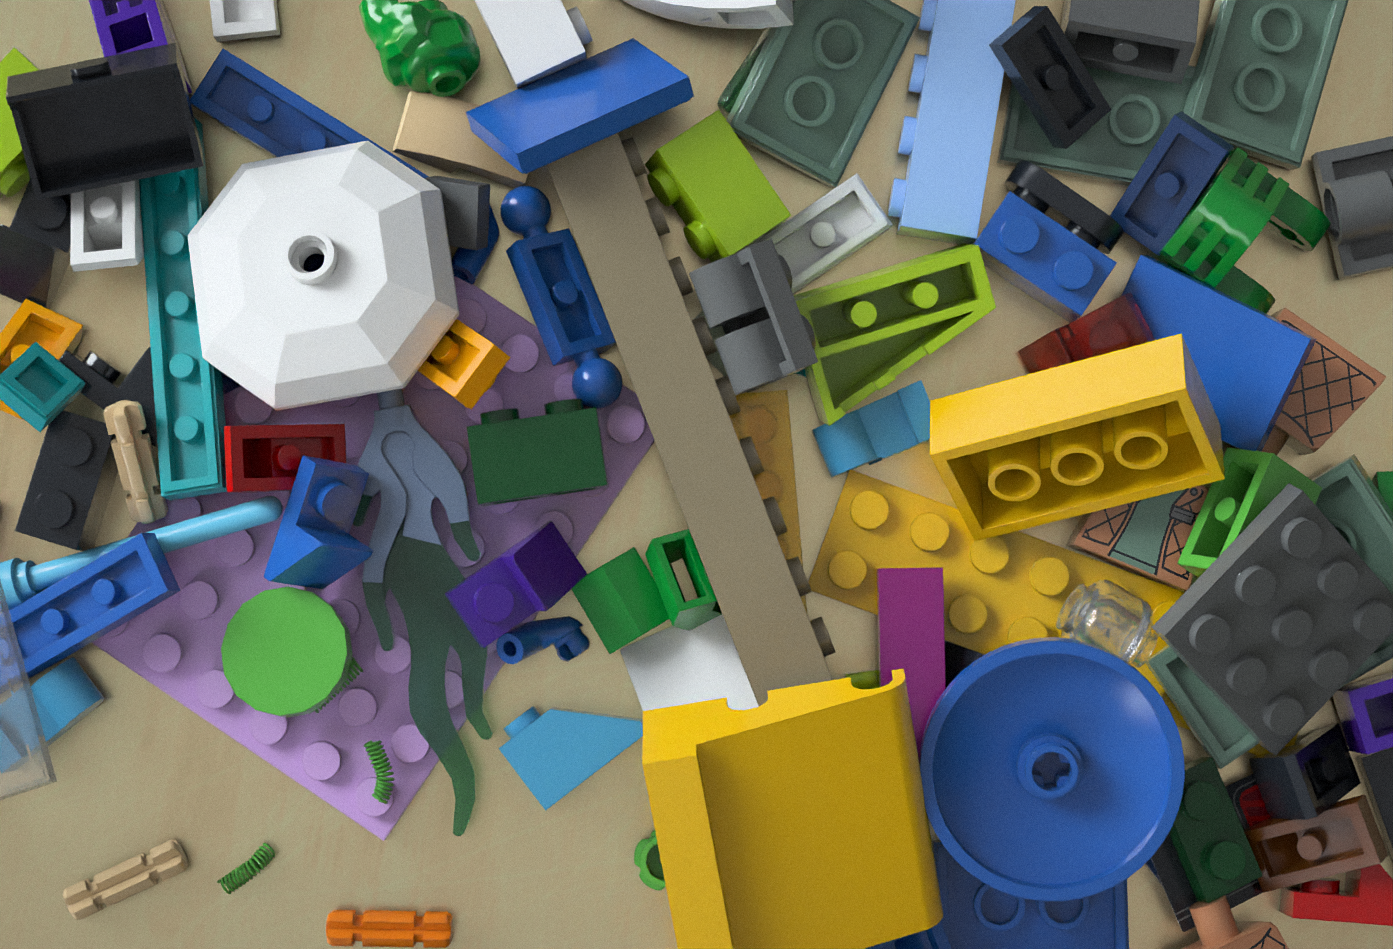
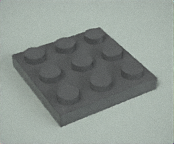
M1288 483L1152 628L1258 743L1276 756L1392 634L1393 595L1304 491Z

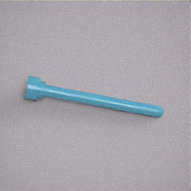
M265 496L145 533H155L165 554L275 521L281 516L283 506L278 498ZM135 536L38 565L30 560L23 562L20 558L1 562L0 611L2 613L8 612Z

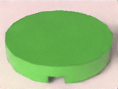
M289 586L265 590L243 603L227 624L221 647L224 675L236 696L257 711L284 718L310 714L322 707L323 703L329 700L333 693H337L347 680L353 657L350 630L336 609L313 592Z

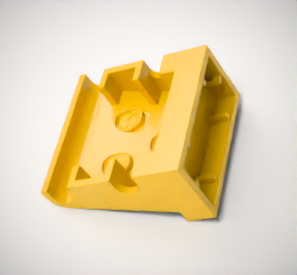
M904 668L891 670L893 680L889 684L875 689H857L852 686L851 677L769 690L767 691L768 700L763 705L747 710L729 708L726 697L643 711L642 766L678 949H865L930 929L942 920L943 908L928 815L925 809L922 778Z

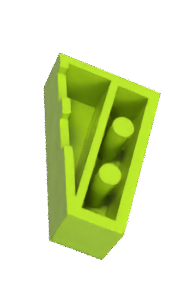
M960 244L793 295L800 314L809 321L815 335L816 346L814 351L818 362L805 368V374L819 420L828 426L832 425L846 415L845 412L876 390L880 391L894 381L897 375L925 355L932 354L996 308L979 245Z

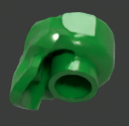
M362 0L359 4V12L365 31L378 50L382 69L387 80L394 86L445 97L459 92L476 75L481 65L480 49L472 27L463 15L448 10V7L439 0H422L419 2L408 1L399 3L398 0Z

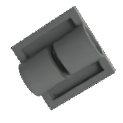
M1393 136L1313 154L1311 159L1323 211L1331 222L1328 233L1339 279L1393 268Z
M772 238L748 246L737 254L714 261L689 273L709 328L722 326L725 333L724 336L715 340V344L735 396L769 386L818 362L814 351L816 346L814 331L809 321L799 312L791 291L792 275L790 268L783 256L777 254Z

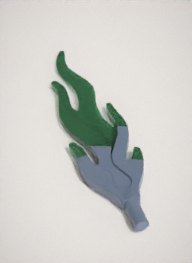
M402 389L377 393L380 410L374 411L372 432L357 465L368 472L369 476L353 525L361 527L365 524L368 511L375 496L381 493V508L368 545L373 550L371 557L364 561L362 585L366 606L384 651H391L395 645L393 623L386 604V596L389 589H391L404 614L411 647V670L408 686L410 714L420 734L437 754L452 779L455 794L453 834L461 836L467 828L476 800L475 770L453 723L447 705L445 688L446 661L451 645L458 653L462 663V690L466 717L482 739L489 740L493 736V730L483 711L488 646L485 648L479 646L445 596L446 592L466 578L445 549L434 525L432 507L435 498H438L444 506L454 539L466 557L471 561H477L480 559L481 552L473 536L467 490L460 471L448 453L421 426L414 416L412 407L405 405Z

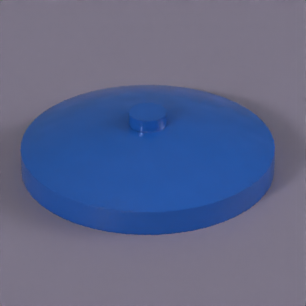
M1059 637L1033 638L1004 645L988 652L962 670L947 686L931 711L924 729L919 756L925 809L932 827L945 849L967 872L981 882L1009 895L1037 901H1068L1095 895L1116 886L1138 871L1156 853L1171 830L1179 811L1185 779L1183 747L1177 725L1164 700L1148 679L1130 663L1107 649L1088 642Z

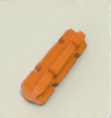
M333 910L328 914L326 921V938L331 946H353L355 941H362L363 947H414L416 942H423L424 948H446L451 944L453 935L451 914L440 911H426L424 916H417L416 911L365 910L363 915H356V910Z

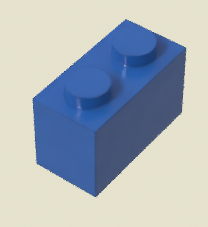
M1011 191L1002 200L973 243V245H979L984 266L1071 324L1082 316L1117 264V262Z

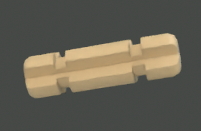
M129 399L107 406L104 409L103 416L108 435L115 434L116 436L111 441V446L123 491L130 490L131 494L126 496L130 517L133 521L141 522L142 524L153 523L155 520L167 515L168 506L166 499L161 497V489H156V486L160 484V475L149 433L142 434L141 430L147 427L142 406L139 402L130 401Z
M169 840L150 849V855L148 856L141 853L94 875V881L92 882L88 878L66 888L63 892V897L68 911L75 920H81L102 910V904H106L109 907L158 884V878L165 881L186 871L188 862L181 845L177 840Z

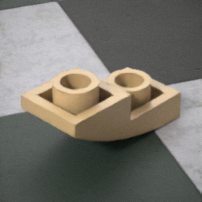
M413 90L408 93L392 152L448 173L461 168L512 188L524 185L528 173L522 174L471 131L466 112L481 105Z

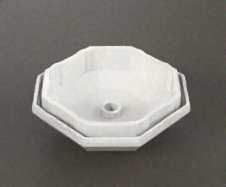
M369 141L242 164L187 235L203 359L276 411L405 388L460 315L441 190ZM316 253L324 255V263L320 269L313 272L304 270V262L307 257Z

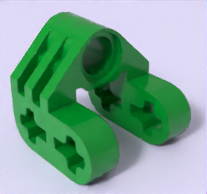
M1237 147L1230 153L1211 184L1159 252L1160 256L1156 255L1158 261L1267 314L1274 305L1275 298L1267 289L1234 266V264L1249 248L1265 226L1298 248L1313 251L1331 226V222L1322 211L1289 188L1290 184L1281 177L1275 178L1268 173L1269 169L1260 162H1253L1247 157L1248 154Z

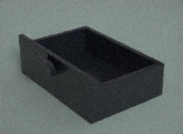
M176 43L7 77L6 100L12 111L37 200L203 166L202 147Z

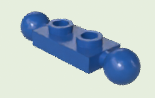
M532 186L516 187L504 197L500 214L506 228L516 235L523 236V239L515 241L506 250V253L553 366L574 361L577 367L572 376V390L575 397L582 399L583 405L589 408L602 409L608 407L620 396L623 381L619 369L612 362L600 358L599 354L607 352L616 344V341L571 231L568 228L548 233L546 226L551 217V206L546 195Z

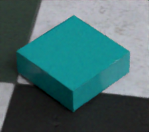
M35 342L0 374V400L41 432L80 395L86 383Z

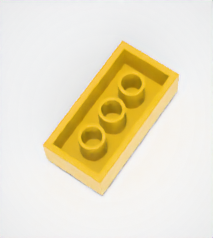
M1182 333L930 400V457L974 541L1225 479L1220 423Z

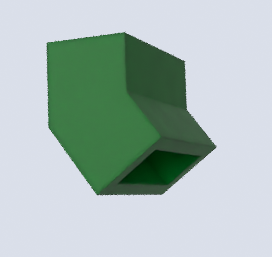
M686 529L651 539L645 556L672 626L690 631L722 615L690 530ZM681 558L684 560L698 597L687 602L671 563Z
M635 547L590 572L571 589L609 654L670 619L657 584Z

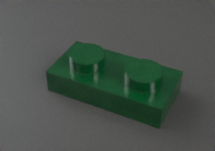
M1201 757L1186 764L1183 795L1179 811L1169 831V835L1197 901L1209 903L1263 875L1213 757Z

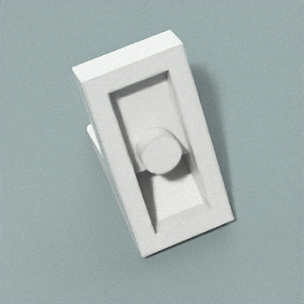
M139 180L71 193L70 265L73 272L138 265L144 257Z

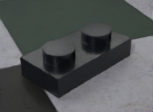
M1048 6L1032 7L989 44V47L1053 148H1069L1112 110Z

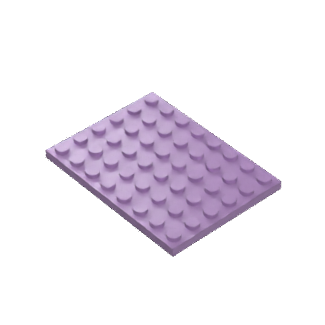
M320 254L309 272L317 271L322 267L324 255ZM455 276L460 313L457 319L495 344L510 356V359L497 375L493 385L484 392L472 410L466 408L418 371L407 386L402 388L405 405L412 407L414 416L421 426L448 453L460 471L466 485L470 521L450 524L444 506L438 498H435L432 507L433 521L443 545L402 536L403 524L387 562L384 583L362 582L364 562H362L326 588L317 589L270 582L263 577L291 491L258 493L221 492L171 501L166 499L168 506L167 515L150 524L137 522L128 537L265 496L278 498L282 503L283 512L275 521L165 553L164 555L181 591L92 642L101 650L383 841L387 839L505 664L496 650L498 639L485 648L480 647L445 596V593L549 521L554 523L577 557L655 442L637 394L623 385L620 396L613 404L597 409L609 488L484 507L478 505L467 427L481 425L480 414L484 412L518 408L519 417L522 419L545 415L544 404L577 399L572 390V376L577 367L574 361L553 366L539 330L535 325L474 284L471 285ZM235 381L224 395L226 426L345 424L346 462L352 465H358L372 432L374 411L380 410L377 393L276 411ZM378 493L376 496L362 494L350 530V535L366 546L369 545L380 512L381 493ZM289 586L313 592L336 609L350 630L353 657L363 669V672L357 669L360 675H357L352 670L357 676L356 679L350 675L353 682L347 678L350 685L344 683L346 688L342 686L343 691L339 690L340 693L336 694V697L331 696L333 700H329V704L324 702L326 707L322 706V710L318 708L319 713L314 711L310 714L284 718L257 711L236 696L224 675L221 647L227 624L243 603L265 590ZM536 611L512 629L526 622L534 621L540 611ZM371 740L372 742L382 741L380 745H384L382 749H385L384 753L389 758L387 762H391L389 766H392V769L386 772H394L393 775L386 776L393 777L394 781H383L394 784L393 787H390L393 788V791H388L392 793L389 796L390 799H384L388 801V804L381 803L372 797L376 786L375 783H377V776L374 772L375 769L372 768L373 765L370 764L373 760H369L370 756L367 755L368 752L363 747L365 743Z

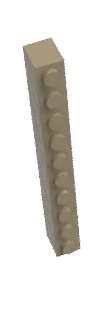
M618 133L547 164L758 706L763 705L768 700L767 691L833 680L824 658L836 653L822 616L810 621L801 600V596L812 592L798 556L788 560L785 559L777 536L788 532L781 511L774 496L762 500L753 476L764 472L751 436L738 440L729 417L741 412L727 376L717 380L714 379L706 356L717 352L704 316L691 320L682 296L694 292L680 256L668 260L659 239L660 236L670 233L657 197L644 201L635 178L647 172L634 138L631 137L621 141Z

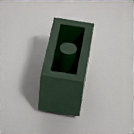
M569 399L544 404L545 415L520 419L518 408L481 413V425L467 427L478 505L484 507L609 488L597 409H584L582 399Z

